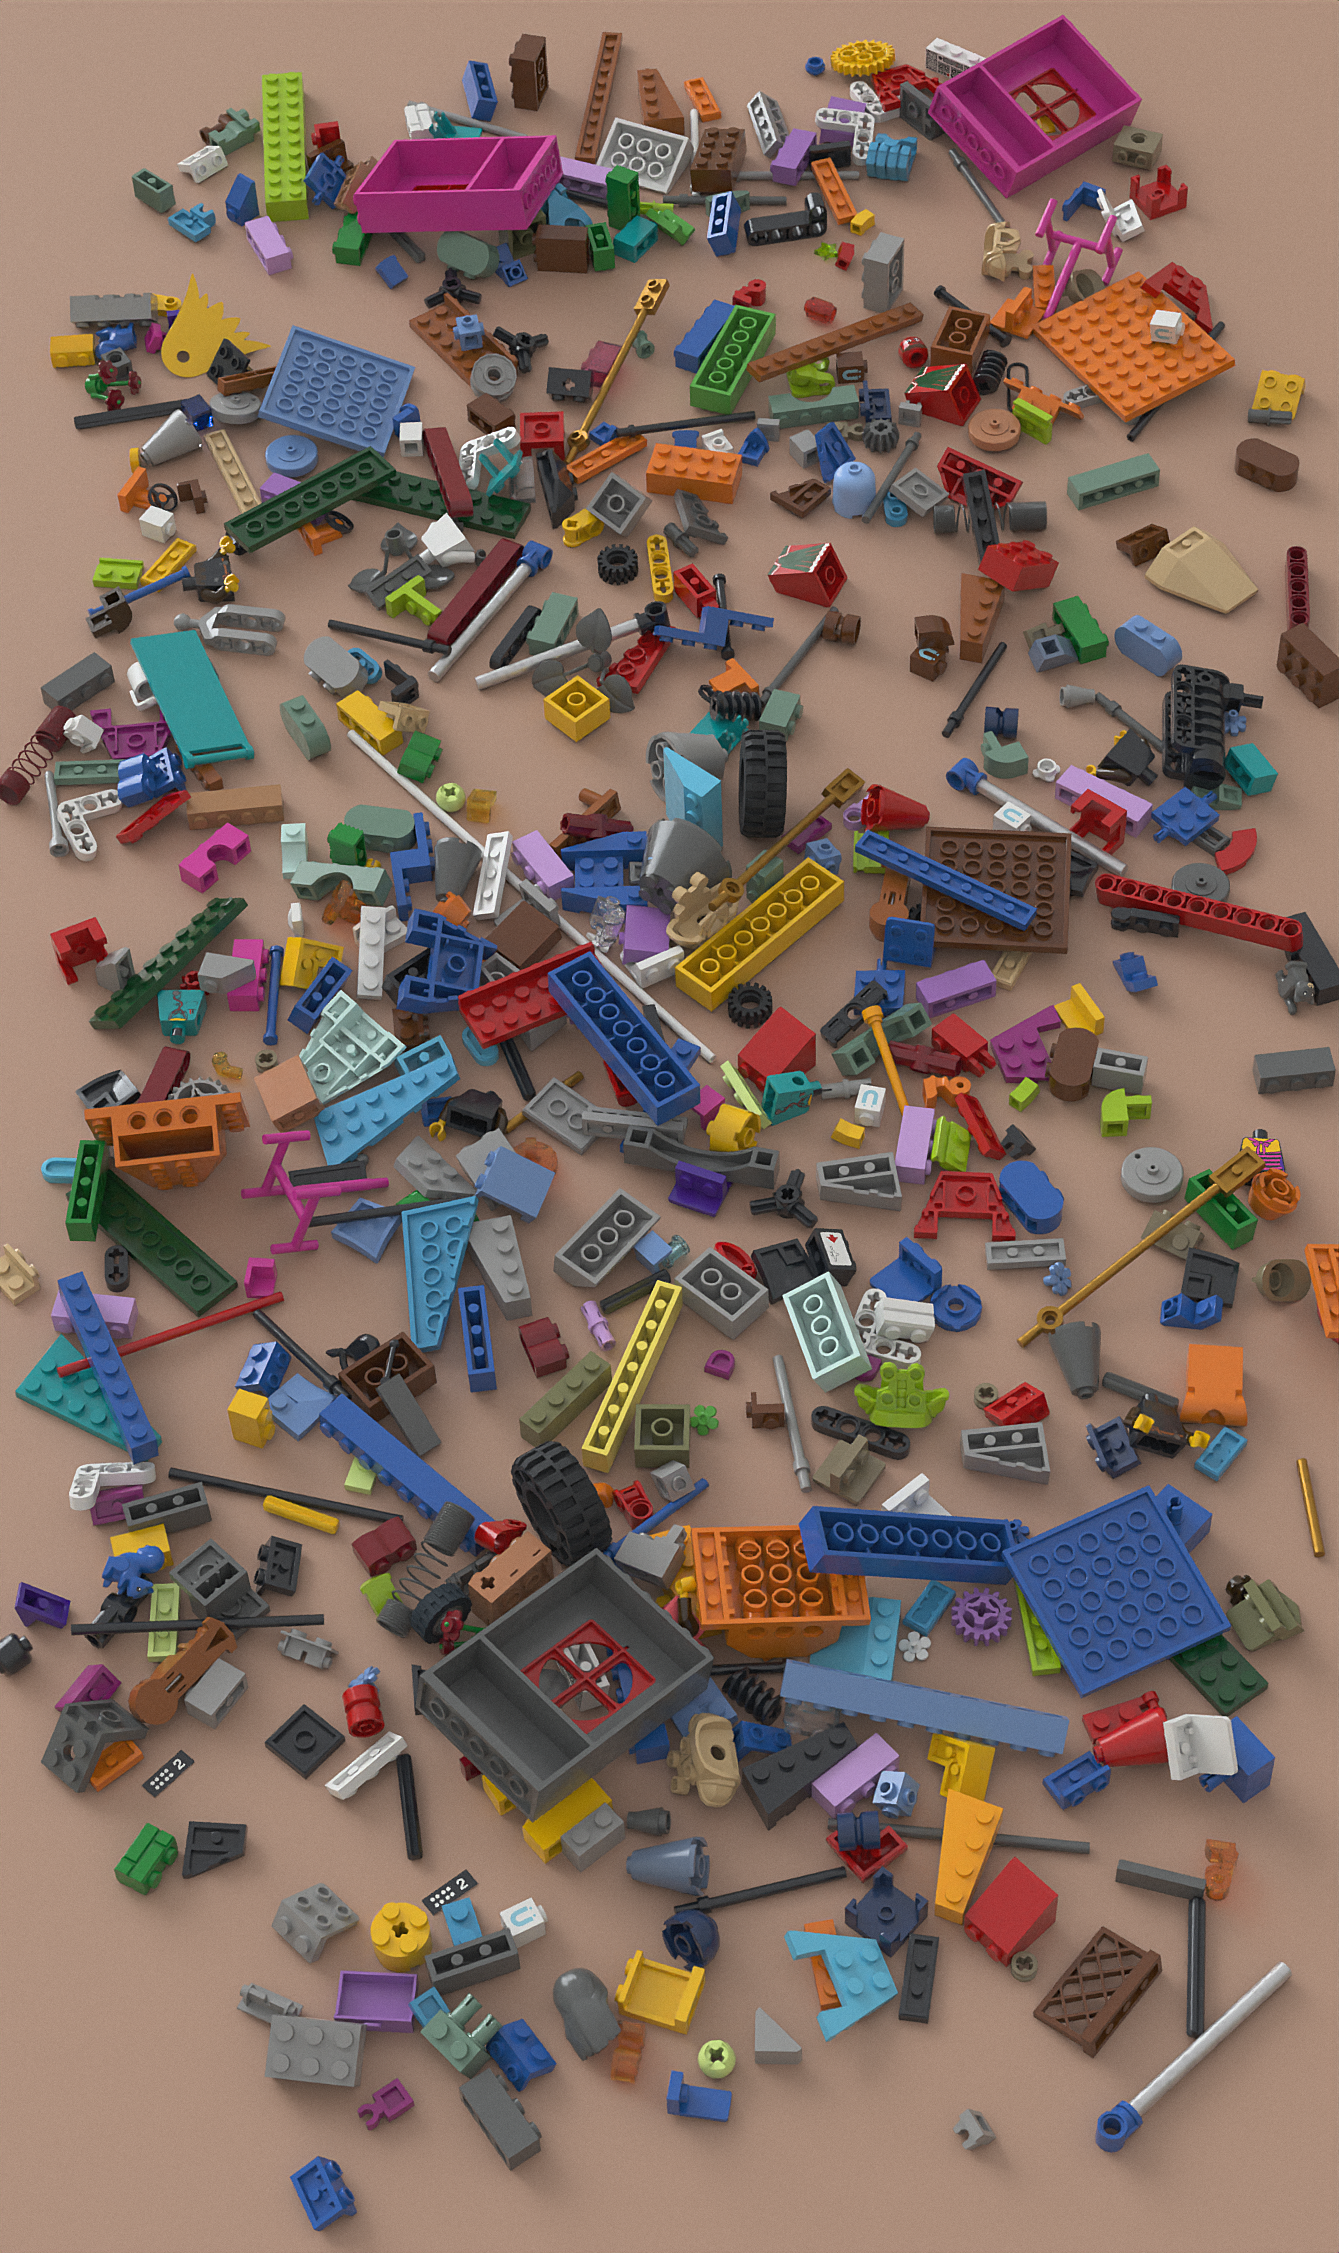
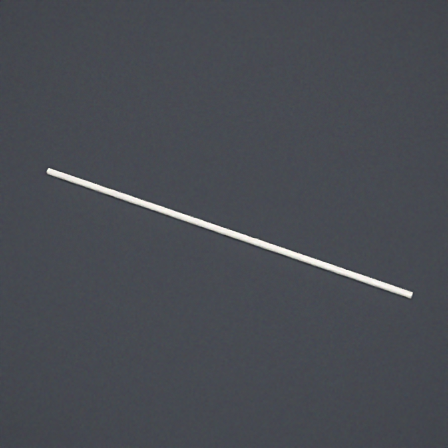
M354 730L348 732L347 737L461 840L466 844L467 841H470L477 845L482 851L481 858L483 859L485 847L406 776L398 774V769ZM507 868L505 879L520 892L519 884L522 881ZM559 915L560 925L558 926L578 945L589 943L583 935ZM595 948V955L613 977L643 1004H655L658 1017L683 1040L700 1046V1055L709 1063H713L716 1060L717 1056L603 953Z

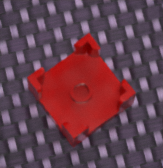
M1167 164L1158 168L1157 181L1140 187L1141 176L1139 174L1131 177L1129 197L1150 221L1184 209L1187 205L1188 187L1184 183H1181L1178 191L1171 184L1172 170Z
M564 411L520 413V450L523 452L521 461L532 462L531 449L553 448V452L564 461Z
M1087 789L1071 805L1070 812L1073 814L1076 811L1081 812V816L1069 830L1082 838L1090 832L1108 843L1102 850L1113 855L1124 844L1127 810Z
M96 917L50 934L57 965L67 985L78 982V977L73 967L94 959L98 964L108 955L104 947L105 944H108L107 938Z

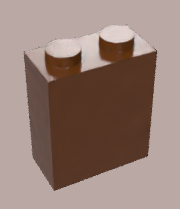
M538 224L537 232L533 233L532 245L536 246L534 262H537L538 271L587 274L590 263L588 227Z
M523 900L485 939L497 945L495 953H498L519 970H523L538 963L562 939L560 927Z

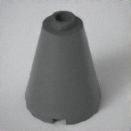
M446 837L437 841L434 848L435 896L438 902H446L448 899L446 893L449 891L456 896L460 895L462 898L481 861L482 851L470 841H467V844L460 843V838Z
M1084 1321L1067 1323L1056 1327L1055 1334L1052 1335L1051 1332L1048 1334L1049 1344L1072 1395L1078 1396L1079 1399L1093 1397L1099 1387L1101 1329L1094 1322H1092L1093 1327L1085 1326Z

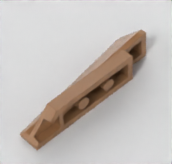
M373 156L369 157L364 163L360 161L348 171L334 202V205L339 210H347L352 214L357 212L353 196L378 161Z

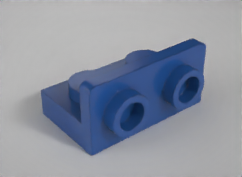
M165 747L149 757L156 764L153 779L156 785V790L154 791L155 798L175 787L179 791L186 790V777L181 769L182 760L177 753L173 754Z
M317 2156L290 2176L313 2229L317 2231H322L343 2214L353 2216L357 2213L354 2205V2195L345 2186L341 2178L343 2173L340 2166L334 2160Z

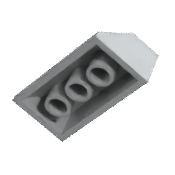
M619 1188L555 1254L553 1272L573 1286L596 1287L660 1220L661 1216Z

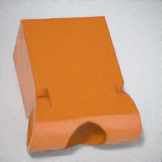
M1189 1344L1186 1361V1397L1180 1414V1422L1215 1423L1247 1427V1410L1242 1396L1243 1347Z

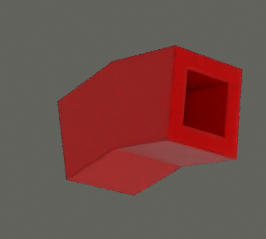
M841 243L835 266L845 271L847 270L854 256V244Z

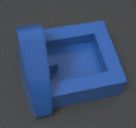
M395 255L384 259L375 268L376 272L380 274L390 289L409 277L397 261Z
M413 404L403 405L400 407L401 412L392 418L394 435L399 438L400 423L420 422L419 410Z
M602 422L589 432V439L602 446L617 437L616 429L619 428Z
M755 428L748 434L738 454L742 455V463L758 467L765 453H768L770 449L766 437L759 428Z
M678 430L672 432L675 446L697 449L698 431Z
M451 1096L432 1098L421 1105V1119L424 1127L439 1121L438 1116Z

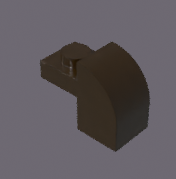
M118 586L99 596L104 607L103 610L85 618L95 639L115 628L120 634L132 621V611Z

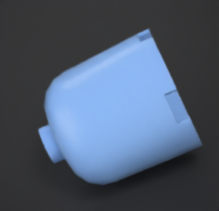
M852 461L841 465L834 474L832 503L835 512L842 517L848 519L858 515L863 517L876 496L875 474L865 463Z

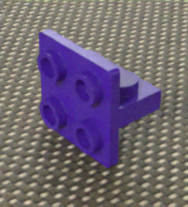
M678 1161L675 1167L676 1184L668 1197V1201L715 1217L733 1182H728L725 1175Z

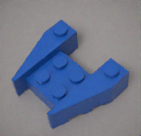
M646 831L620 832L561 849L562 862L570 871H575V888H561L562 909L579 914L580 911L593 913L595 917L604 919L605 916L615 918L616 922L624 923L627 905L648 907V901L643 900L639 896L640 886H624V869H628L629 862H643L647 838Z
M415 908L408 920L405 943L431 948L427 979L410 975L405 976L399 986L396 1009L418 1014L459 1011L458 996L479 988L482 960L489 959L497 950V945L482 937L479 939L468 933L467 929L461 925L456 926L446 921V917L438 913Z

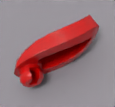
M717 1242L715 1244V1251L753 1279L756 1278V1266L744 1250L728 1242Z

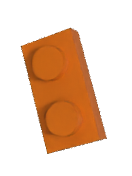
M132 1740L114 1742L102 1751L89 1781L90 1784L99 1792L143 1760L142 1751Z

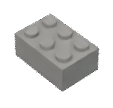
M881 232L877 239L872 241L868 253H864L862 258V265H864L862 282H864V288L861 298L864 299L863 308L883 313L891 309L903 290L904 238Z
M711 1247L674 1278V1284L682 1287L683 1303L732 1340L769 1308L768 1289Z
M280 2014L272 2015L265 2077L349 2087L360 2086L367 2024Z

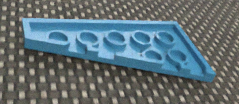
M452 1055L322 1110L318 1116L314 1117L327 1164H342L349 1160L353 1162L357 1158L358 1153L364 1148L374 1146L404 1123L402 1119L412 1112L417 1113L422 1109L421 1105L431 1097H438L459 1081L460 1076Z
M476 1196L402 1211L411 1340L423 1353L441 1348L479 1202Z

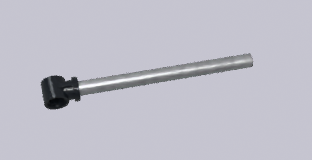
M661 601L651 602L645 606L644 613L639 614L637 612L633 614L632 620L610 627L612 641L639 632L640 635L646 634L648 630L653 633L654 626L670 627L666 604ZM577 639L477 676L475 681L478 689L482 690L536 670L545 661H560L588 651L591 647L582 646Z

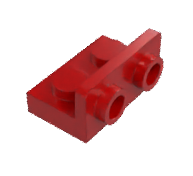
M338 121L314 124L315 133H311L313 146L316 145L317 149L340 138Z
M1026 1382L983 1409L986 1418L999 1426L1038 1423L1050 1414L1045 1394Z

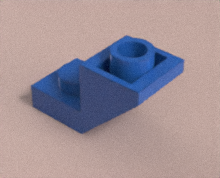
M507 243L496 246L500 260L495 273L503 282L510 287L527 280L528 278L520 259L513 260Z
M1127 952L1120 954V959L1113 961V965L1127 991L1138 992L1158 986L1156 976L1147 974L1142 955Z
M1183 1293L1162 1301L1160 1324L1163 1326L1202 1330L1221 1322L1223 1299L1218 1295H1214L1195 1303Z

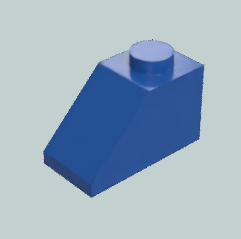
M241 173L237 175L225 201L228 219L240 226H244L245 222L251 221L259 215L255 181Z

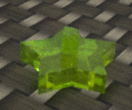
M822 242L821 247L814 250V254L822 256L824 261L832 257H838L836 244Z

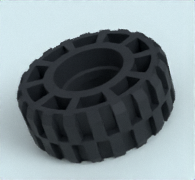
M747 730L742 734L738 799L740 832L746 837L777 838L784 831L787 799V748L785 734L779 730Z
M546 1441L515 1459L511 1466V1475L517 1497L540 1540L551 1550L552 1555L561 1564L570 1567L595 1548L603 1552L609 1547L612 1542V1529L604 1504L584 1468L581 1467L579 1461L565 1446H562L559 1442Z

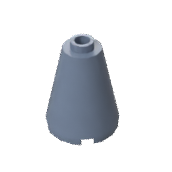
M696 1836L634 1850L632 1855L627 1858L626 1870L628 1874H631L633 1880L693 1896H703L704 1893L701 1891V1888H707L710 1871L709 1855H704L703 1847H708L704 1837Z

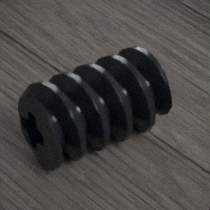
M994 350L983 351L973 377L979 395H988L998 390L1008 364L1004 354Z
M715 691L710 701V716L712 720L716 719L717 714H719L720 720H724L727 714L730 721L734 719L735 714L736 718L740 715L741 720L744 714L748 721L752 719V715L755 721H759L761 718L762 706L757 692L748 693L743 691L740 693L734 691L731 693L730 691H725L722 693V691Z
M748 1666L744 1667L741 1671L733 1673L722 1686V1692L728 1693L730 1699L736 1700L737 1705L744 1707L745 1711L748 1714H752L756 1721H761V1725H772L781 1714V1703L784 1697L779 1694L773 1698L775 1689L771 1687L765 1691L767 1682L764 1680L756 1684L759 1680V1676L756 1673L748 1678L751 1672Z

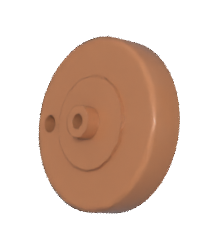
M987 409L978 412L970 419L968 425V436L975 446L987 451L1009 449L1019 441L1021 435L1019 419L1012 413L1002 409Z

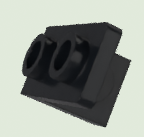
M388 659L383 662L385 677L397 685L391 690L392 702L411 704L419 698V684L416 678L405 673L399 665L393 664Z

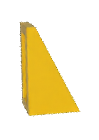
M1044 116L1036 120L1045 134L1056 132L1054 123L1048 117Z

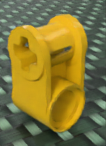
M583 509L572 517L566 518L562 522V528L565 531L563 536L564 545L571 548L578 547L587 540L598 536L604 529V522L587 509Z

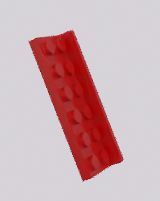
M589 942L579 945L567 952L557 954L550 959L535 963L528 968L513 972L506 977L491 981L484 986L459 995V1012L482 1049L484 1050L566 1016V1012L549 992L548 972L589 951L599 961L595 955L594 944Z

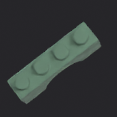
M854 385L832 387L831 393L826 398L816 402L798 400L790 393L768 396L770 419H780V429L859 418V401Z
M300 861L290 882L299 899L320 900L328 892L346 887L354 890L361 905L383 907L393 885L386 870L380 867L371 868L358 865H340L337 863L328 864L316 861Z
M910 1003L884 1018L881 1025L889 1044L890 1040L901 1042L912 1038L931 1026L932 1023L922 1003ZM872 1027L831 1054L842 1076L857 1075L875 1063V1058L880 1054V1050Z

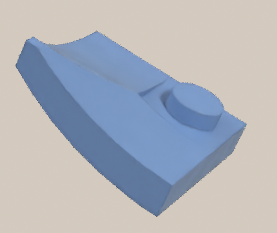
M359 1198L348 1212L384 1206ZM402 1215L340 1223L331 1231L334 1240L357 1250L374 1263H378L388 1242L402 1223Z
M297 1373L269 1396L268 1400L270 1410H272L273 1421L297 1441H300L320 1421L319 1413L337 1397L315 1386Z
M711 1677L709 1678L707 1690L670 1717L682 1738L690 1733L688 1732V1723L694 1714L712 1713L728 1719L731 1724L738 1721L737 1714Z

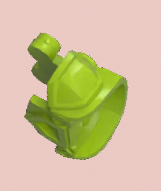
M885 1362L880 1368L881 1388L865 1384H858L854 1388V1395L857 1396L858 1405L869 1415V1420L875 1425L886 1427H926L932 1423L933 1418L943 1411L946 1401L949 1400V1391L945 1388L924 1390L923 1379L925 1370L918 1363L911 1364L905 1370L898 1369L892 1362Z

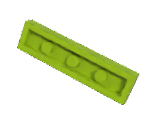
M1013 1578L1032 1676L1060 1673L1059 1658Z

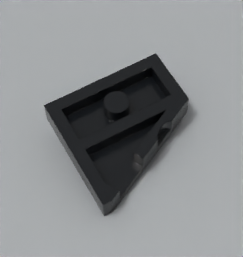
M189 1821L182 1877L189 1879L245 1855L248 1832L247 1825Z

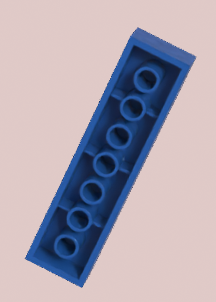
M590 951L548 972L550 994L657 1126L701 1103L700 1084Z
M812 1506L799 1522L809 1572L1006 1585L1013 1578L1001 1556L1003 1550L1015 1545L1009 1520Z

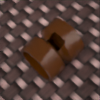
M828 610L823 626V639L835 642L841 639L842 643L856 645L861 628V616L847 614L843 617L840 612Z

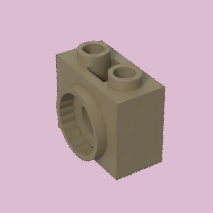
M1124 125L1113 145L1112 161L1152 170L1162 151L1163 134Z

